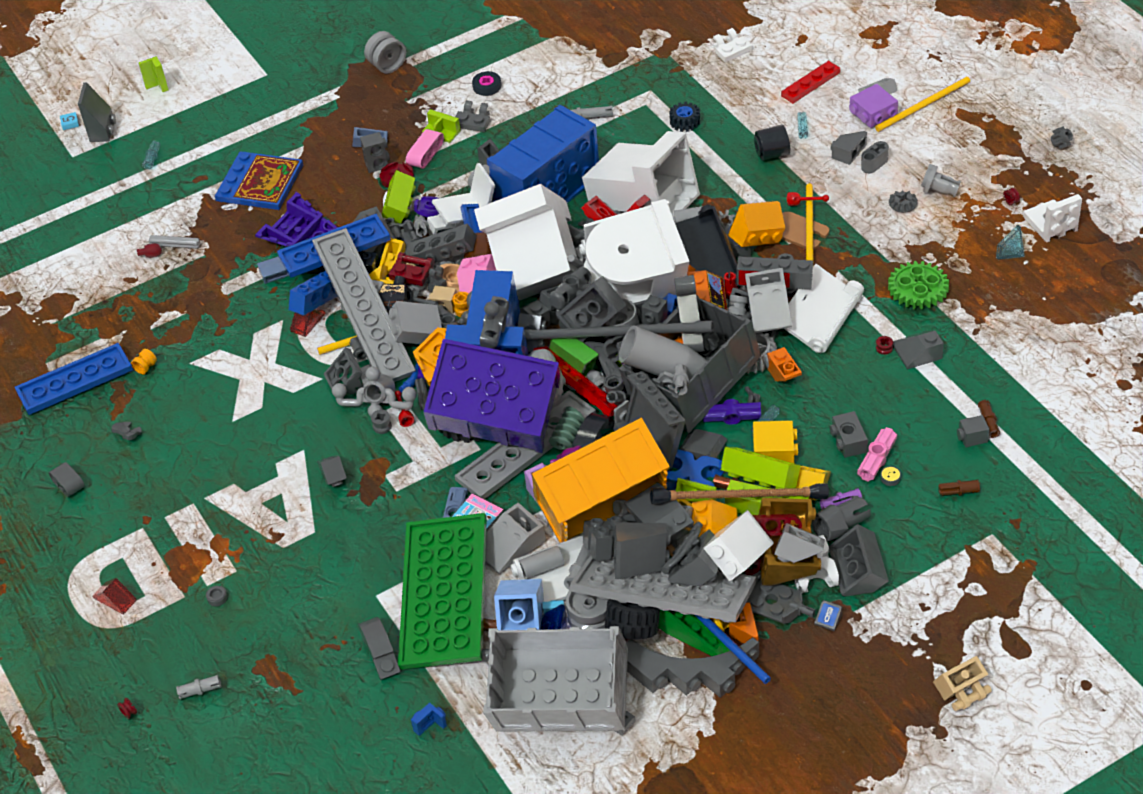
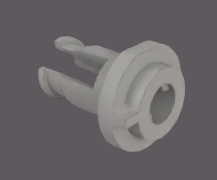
M929 164L921 184L922 187H925L923 192L928 193L929 189H933L955 197L961 181H956L949 176L936 172L938 166Z

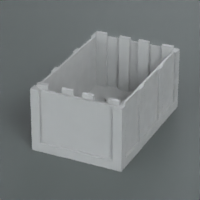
M611 626L610 629H580V627L556 630H537L536 628H527V630L489 629L490 650L487 696L483 714L496 732L625 731L628 646L619 626Z

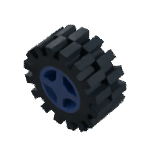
M680 102L678 106L675 104L670 108V125L676 131L680 129V132H683V130L689 132V129L692 131L694 127L697 128L700 125V111L696 104L692 106L691 102L689 104L687 102L681 104Z

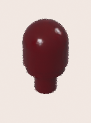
M157 243L144 245V248L137 249V255H145L146 258L158 257L162 253V248Z

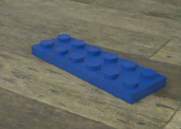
M374 214L277 251V254L290 278L323 266L314 248L313 239L346 228L357 251L361 252L391 240L390 234L378 215Z
M116 343L15 386V390L25 410L30 415L128 373L133 368L119 343Z

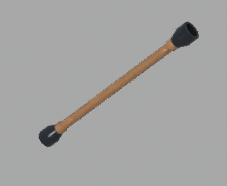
M816 483L809 487L797 489L704 490L693 492H679L662 487L650 489L651 504H663L668 501L687 498L803 496L822 500L828 499L829 496L827 483Z

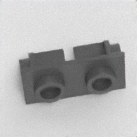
M405 220L403 229L400 230L405 244L407 245V243L422 239V237L416 234L413 222Z

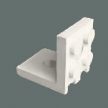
M1077 194L1059 202L1051 200L1023 211V217L1047 243L1050 242V237L1055 235L1060 238L1065 236L1068 230L1078 231L1082 198Z

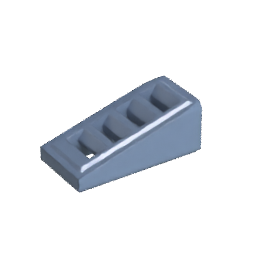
M354 127L352 147H362L360 137L380 132L382 138H385L387 142L388 131Z

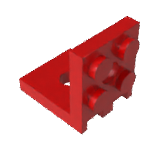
M597 195L586 202L581 208L584 214L594 221L617 215ZM643 195L634 202L627 212L643 208L650 198Z

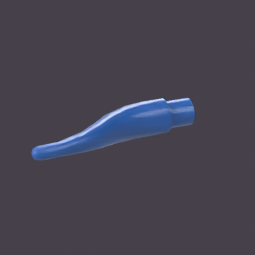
M417 363L414 367L416 371L399 387L401 393L406 387H413L415 385L419 370Z

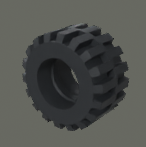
M609 599L606 608L605 628L610 629L611 626H619L625 639L640 640L651 638L658 632L660 609L650 606L642 607L629 602L620 603L618 600Z

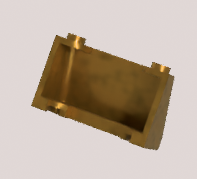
M762 498L758 515H797L802 522V530L811 533V522L816 518V509L812 508L811 499ZM774 520L766 523L768 530H774L777 527V522ZM780 520L781 530H783V525L785 524L783 523V520ZM791 520L790 525H797L794 520ZM781 535L769 536L773 541V545L760 556L762 585L765 586L816 575L817 571L821 570V558H817V554L795 563L779 560L778 556L775 555V550Z

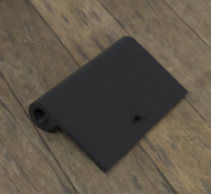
M705 205L701 207L698 216L675 223L688 256L689 265L694 267L696 271L706 270L722 277L724 285L725 273L728 272L730 278V272H733L736 275L737 285L738 262L715 206Z

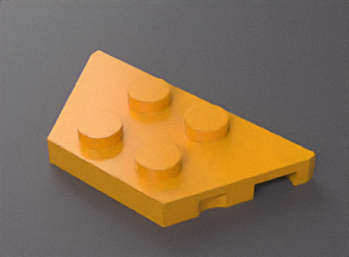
M437 327L413 351L414 358L429 386L432 382L442 340L445 339L446 328Z

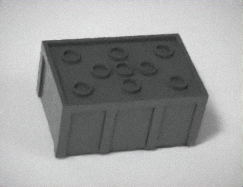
M698 295L696 296L700 321H714V331L718 335L719 341H717L718 346L715 350L706 352L704 349V352H697L708 362L687 383L686 394L678 395L679 392L676 394L675 388L671 386L669 390L663 388L662 382L657 380L659 376L627 364H623L619 368L627 394L630 395L629 399L631 398L634 386L626 378L627 375L644 372L686 420L683 431L688 434L761 357L751 320L742 318L700 299ZM677 310L672 316L670 315L666 319L665 324L680 323L679 311ZM665 333L658 335L669 338L671 340H676L678 337L682 336V333Z

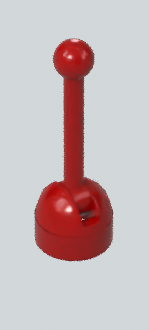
M788 192L787 204L788 206H797L801 201L823 200L827 202L829 196L801 197L797 192Z
M396 391V398L398 399V401L402 402V393L400 391ZM401 409L398 415L400 425L403 427L411 426L415 421L413 414L409 410Z

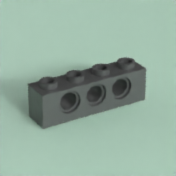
M464 224L407 243L405 253L409 256L424 259L433 258L434 263L473 251L477 235L468 224Z

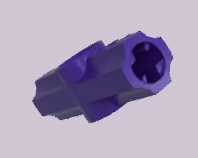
M728 399L723 404L714 405L703 418V422L724 421L728 425L738 424L741 420L761 419V403H739L738 400Z

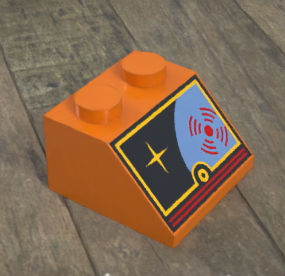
M706 270L687 272V276L694 275L696 295L700 299L727 310L722 277Z

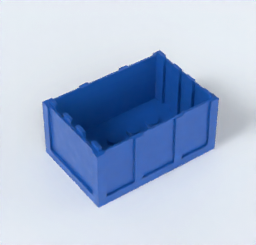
M559 105L554 108L553 112L541 121H537L533 127L517 139L509 142V145L494 156L487 158V165L490 171L489 176L495 184L493 202L542 184L566 200L567 203L585 190L582 177L599 162L596 124Z

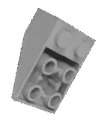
M783 268L745 274L754 333L792 327Z
M515 504L502 513L487 531L485 561L500 574L513 564V559L525 556L546 541L544 525L521 504Z

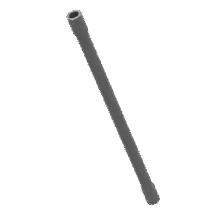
M713 320L691 323L635 325L656 334L714 332L715 330ZM633 325L547 330L527 329L524 332L526 341L622 336Z

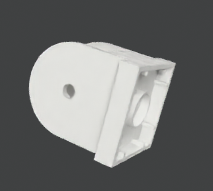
M666 199L651 202V208L648 210L610 218L599 223L590 232L586 241L584 267L591 273V284L603 276L622 299L632 301L634 305L645 303L650 295L661 299L668 293L676 295L674 278L687 276L689 259Z

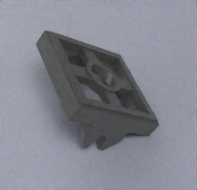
M345 347L326 370L324 376L331 390L339 381H342L346 386V394L357 393V388L355 387H363L359 380L363 372L351 349ZM352 367V375L348 378V370ZM344 372L342 377L340 378L339 373Z

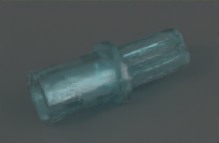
M156 140L152 141L149 149L145 152V159L142 163L145 169H152L155 160L158 158L160 142Z

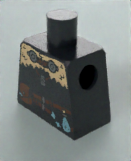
M395 276L393 284H383L379 291V296L388 315L390 308L393 307L396 301L412 302L413 292L405 285L406 278L403 276Z

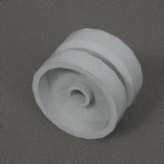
M386 31L374 34L366 43L364 50L367 61L383 73L396 71L403 64L407 53L405 45Z
M569 590L566 595V610L570 627L606 629L605 618L607 601L609 599H600L597 596L579 595Z

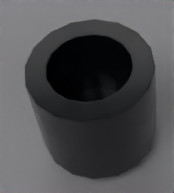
M783 124L755 131L754 145L757 155L762 161L790 155L789 137Z

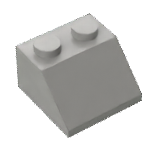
M786 523L776 545L775 555L783 562L791 561L795 563L821 553L824 549L825 539Z

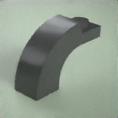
M377 616L358 623L357 625L364 644L368 647L380 680L400 673L393 648L379 617Z

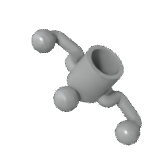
M374 366L366 370L365 375L369 381L364 387L357 390V399L343 398L347 392L344 384L337 383L332 387V394L336 397V401L340 406H360L363 402L371 403L368 408L370 417L373 412L383 410L379 405L380 403H389L395 409L409 410L413 407L414 400L417 397V392L413 387H406L402 391V397L406 402L396 401L394 381L388 375H380V370ZM376 386L379 387L381 394L376 390Z

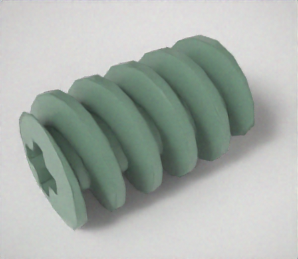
M566 407L565 412H563L562 418H560L555 431L552 433V437L549 439V443L554 448L564 450L572 447L576 434L585 420L577 409Z

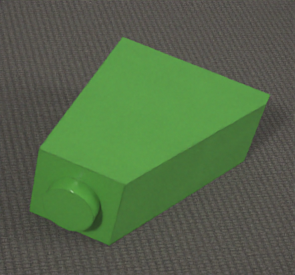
M577 338L550 340L549 349L586 377L588 371L593 370L599 355L596 351Z

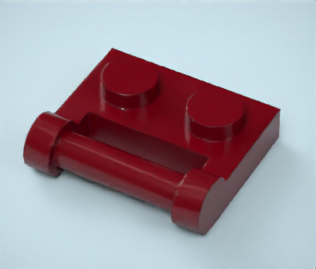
M399 252L397 260L388 274L389 279L394 280L395 276H403L406 278L405 283L423 286L429 276V270L434 267V259H424ZM405 262H408V263H412V264L422 265V266H424V268H423V267H418V266H413V265H408V264H404V263H405Z

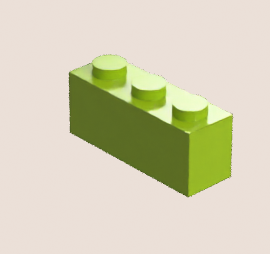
M397 170L395 171L390 180L381 214L383 218H393L395 223H401L403 219H407L410 212L408 207H410L413 200L411 195H413L416 188L414 177Z

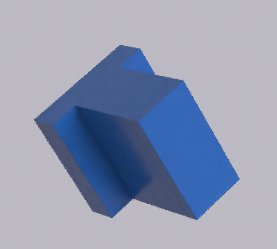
M475 270L467 324L447 325L445 339L480 346V335L486 314L484 306L492 300L493 296L503 297L509 302V309L506 315L504 333H501L498 345L494 349L528 356L524 327H518L520 307L513 271Z

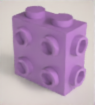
M875 84L851 96L849 110L871 128L898 114V100L878 84Z

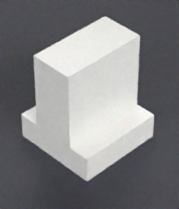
M667 131L654 145L618 143L582 177L588 201L597 195L614 211L627 212L634 202L643 195H646L650 200L644 207L651 205V202L663 199L668 200L670 212L674 220V210L686 209L700 195L685 132Z
M542 184L474 209L479 230L487 234L496 270L513 271L519 300L539 294L543 289L558 286L562 283L564 276L576 272L577 267L568 261L569 255H574L575 257L577 255L567 222L572 221L567 202Z

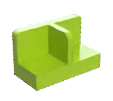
M430 109L427 112L428 125L422 130V133L426 129L441 132L444 134V141L451 143L461 131L459 118Z

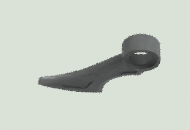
M585 341V345L599 354L598 360L606 375L603 381L606 392L622 391L624 383L619 371L620 367L616 362L611 361L616 355L606 358L603 351L604 343ZM614 381L619 382L617 386H609V384Z

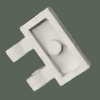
M733 28L727 30L730 36L727 37L729 43L725 44L719 34L713 36V39L716 41L713 47L716 49V54L724 62L752 50V45L743 36L738 38Z

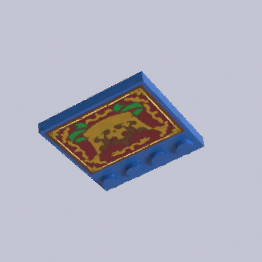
M240 151L216 192L215 200L280 210L303 167V160Z

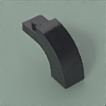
M590 413L581 424L572 447L579 445L583 448L602 438L605 433L613 429L615 420L610 419L609 416L604 414Z

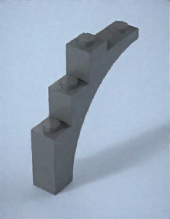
M753 637L739 646L753 661L758 658L759 642ZM633 639L626 643L628 646L627 672L652 693L663 688L667 681H669L687 696L690 692L697 690L701 683H703L721 698L725 693H730L734 689L735 675H739L746 666L731 651L706 658L689 659L656 653L641 646Z

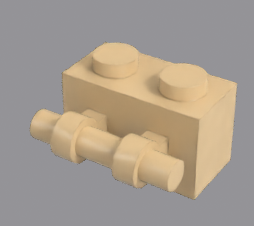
M977 656L941 674L933 681L944 701L954 695L956 696L957 701L951 704L954 711H958L961 708L966 709L970 707L972 702L976 700L981 701L986 698L987 694L992 692L989 685L982 687L980 681L988 673ZM971 687L973 692L966 695L964 690Z

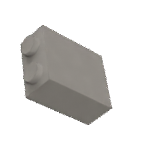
M396 301L389 310L395 342L421 344L437 327L442 328L437 305Z

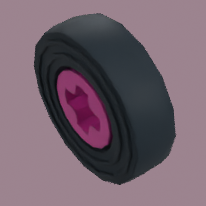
M492 71L478 73L472 80L474 92L482 96L493 95L502 86L500 76Z

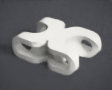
M826 539L823 551L817 554V558H821V570L817 571L816 575L794 580L797 590L801 586L802 593L808 592L809 580L813 578L825 580L829 587L839 585L838 570L834 560L828 556L829 546Z

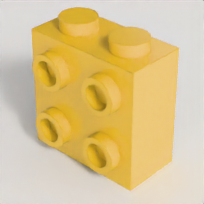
M793 421L753 422L754 452L794 463V455H798V444H794V440H797V429H793Z

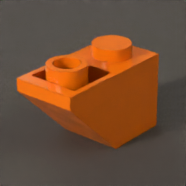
M785 347L767 353L769 361L768 371L775 381H786L802 375L801 370Z

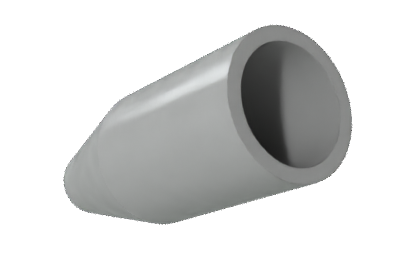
M635 325L630 327L625 334L619 351L620 362L659 376L657 380L661 381L665 388L670 386L675 388L673 376L675 374L674 368L677 364H683V369L684 366L687 367V375L690 381L708 362V360L687 345Z

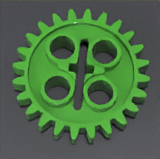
M914 261L913 265L907 262V266L900 264V269L894 268V272H891L888 279V290H890V296H893V300L899 299V304L906 303L905 307L912 305L913 309L916 306L923 309V306L926 305L930 308V304L937 306V301L943 302V298L947 297L949 280L947 279V274H943V269L938 270V266L931 267V263L924 265V261L921 264Z

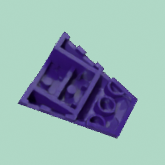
M296 192L287 201V212L272 227L265 224L255 234V237L288 247L338 227L330 220H326L321 212L313 209L311 204L307 200L304 201L301 195Z

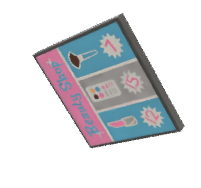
M471 493L451 517L485 513L487 516V532L505 509Z

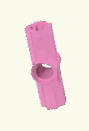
M887 427L881 429L875 441L869 445V451L857 471V474L863 480L868 482L869 480H874L880 467L885 465L886 457L897 439V434L893 429Z

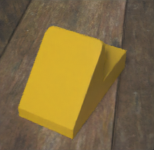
M391 238V240L386 242L379 266H388L387 275L395 264L398 253H405L404 241Z
M380 265L369 274L372 280L382 281L384 284L394 283V280L386 277L388 266Z

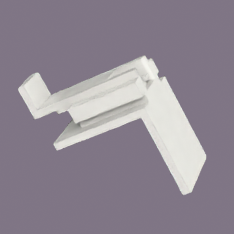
M480 163L476 164L470 193L432 200L439 214L427 218V232L430 236L437 234L438 230L464 225L460 208L462 204H479V207L491 203L495 184Z

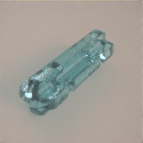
M799 112L797 114L799 138L806 139L808 137L806 112Z
M771 405L758 422L773 421V418H776L779 414V407Z

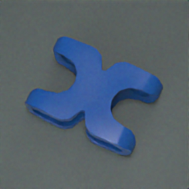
M677 450L673 467L678 470L667 471V489L676 491L678 478L714 486L713 482L706 478L714 477L716 474L719 476L723 474L724 471L720 470L722 469V461L709 456H701L694 460L691 452Z

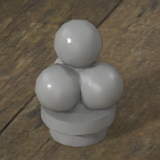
M588 371L587 378L606 393L603 383L605 377L599 371Z

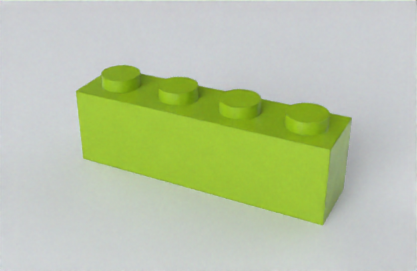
M725 447L721 464L722 469L720 470L728 472V476L739 478V476H743L744 481H760L759 485L771 487L773 485L776 486L775 489H792L797 486L801 465L738 447Z
M730 480L727 490L771 488ZM809 497L725 498V504L737 508L738 513L743 514L748 510L751 515H758L762 498L809 499Z

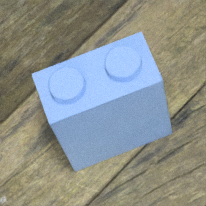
M542 579L501 580L494 595L497 629L527 630V628H536L541 630L542 602L544 601Z

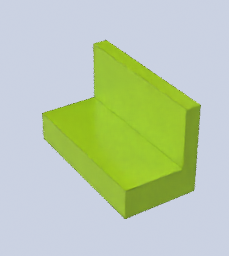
M157 56L138 62L146 90L159 85L162 92L168 91L164 71Z

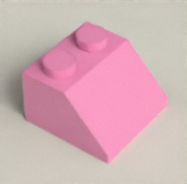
M492 254L462 259L457 271L460 292L470 293L472 291L475 270L497 271Z

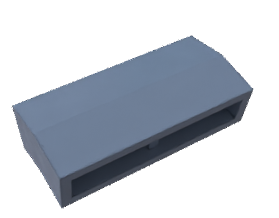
M279 257L257 263L264 284L289 276Z

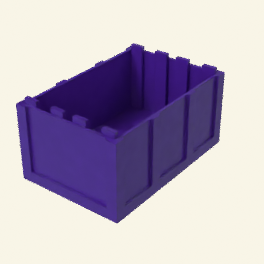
M443 339L423 411L428 429L435 431L437 429L462 434L463 437L470 438L472 436L500 442L501 445L505 446L514 445L543 453L544 438L556 390L559 388L561 381L559 363Z

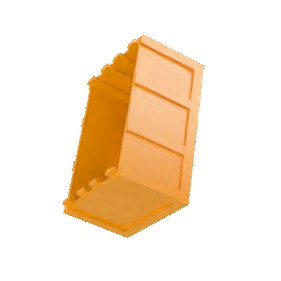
M641 417L532 473L534 498L558 542L562 543L582 533L584 521L591 520L592 518H601L605 521L607 518L615 516L613 512V502L615 500L623 499L628 501L657 482L667 489V470L670 466Z

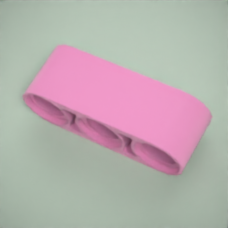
M426 129L407 153L406 163L410 166L424 169L442 146L444 134Z

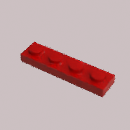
M828 60L782 90L781 97L794 104L838 75L840 67Z

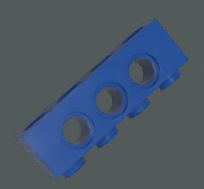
M326 271L290 290V311L306 315L338 297Z

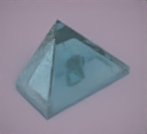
M1017 224L997 245V259L1025 257L1020 225Z

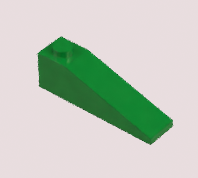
M660 610L658 628L664 633L710 656L730 651L695 615H684L672 610Z

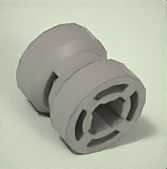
M730 295L731 306L728 307V311L736 315H745L747 310L744 307L748 303L749 297Z

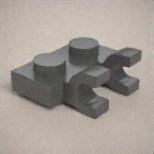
M466 100L463 112L458 111L455 116L459 118L460 128L485 132L490 123V113L487 111L488 104L481 103L479 114H474V108H471L473 102Z

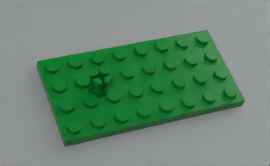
M485 513L406 522L398 655L400 670L482 661L487 516Z

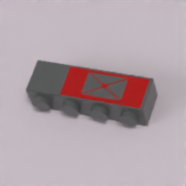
M738 256L737 285L747 286L745 276L747 273L783 268L786 288L811 290L813 261Z

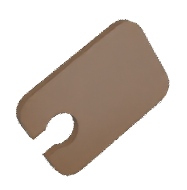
M783 212L785 230L782 240L806 249V218L792 212ZM813 221V234L826 238L829 234V228L826 225ZM813 240V250L820 246L821 241Z

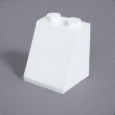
M747 510L717 532L704 547V550L726 578L731 581L744 572L772 546L773 541Z

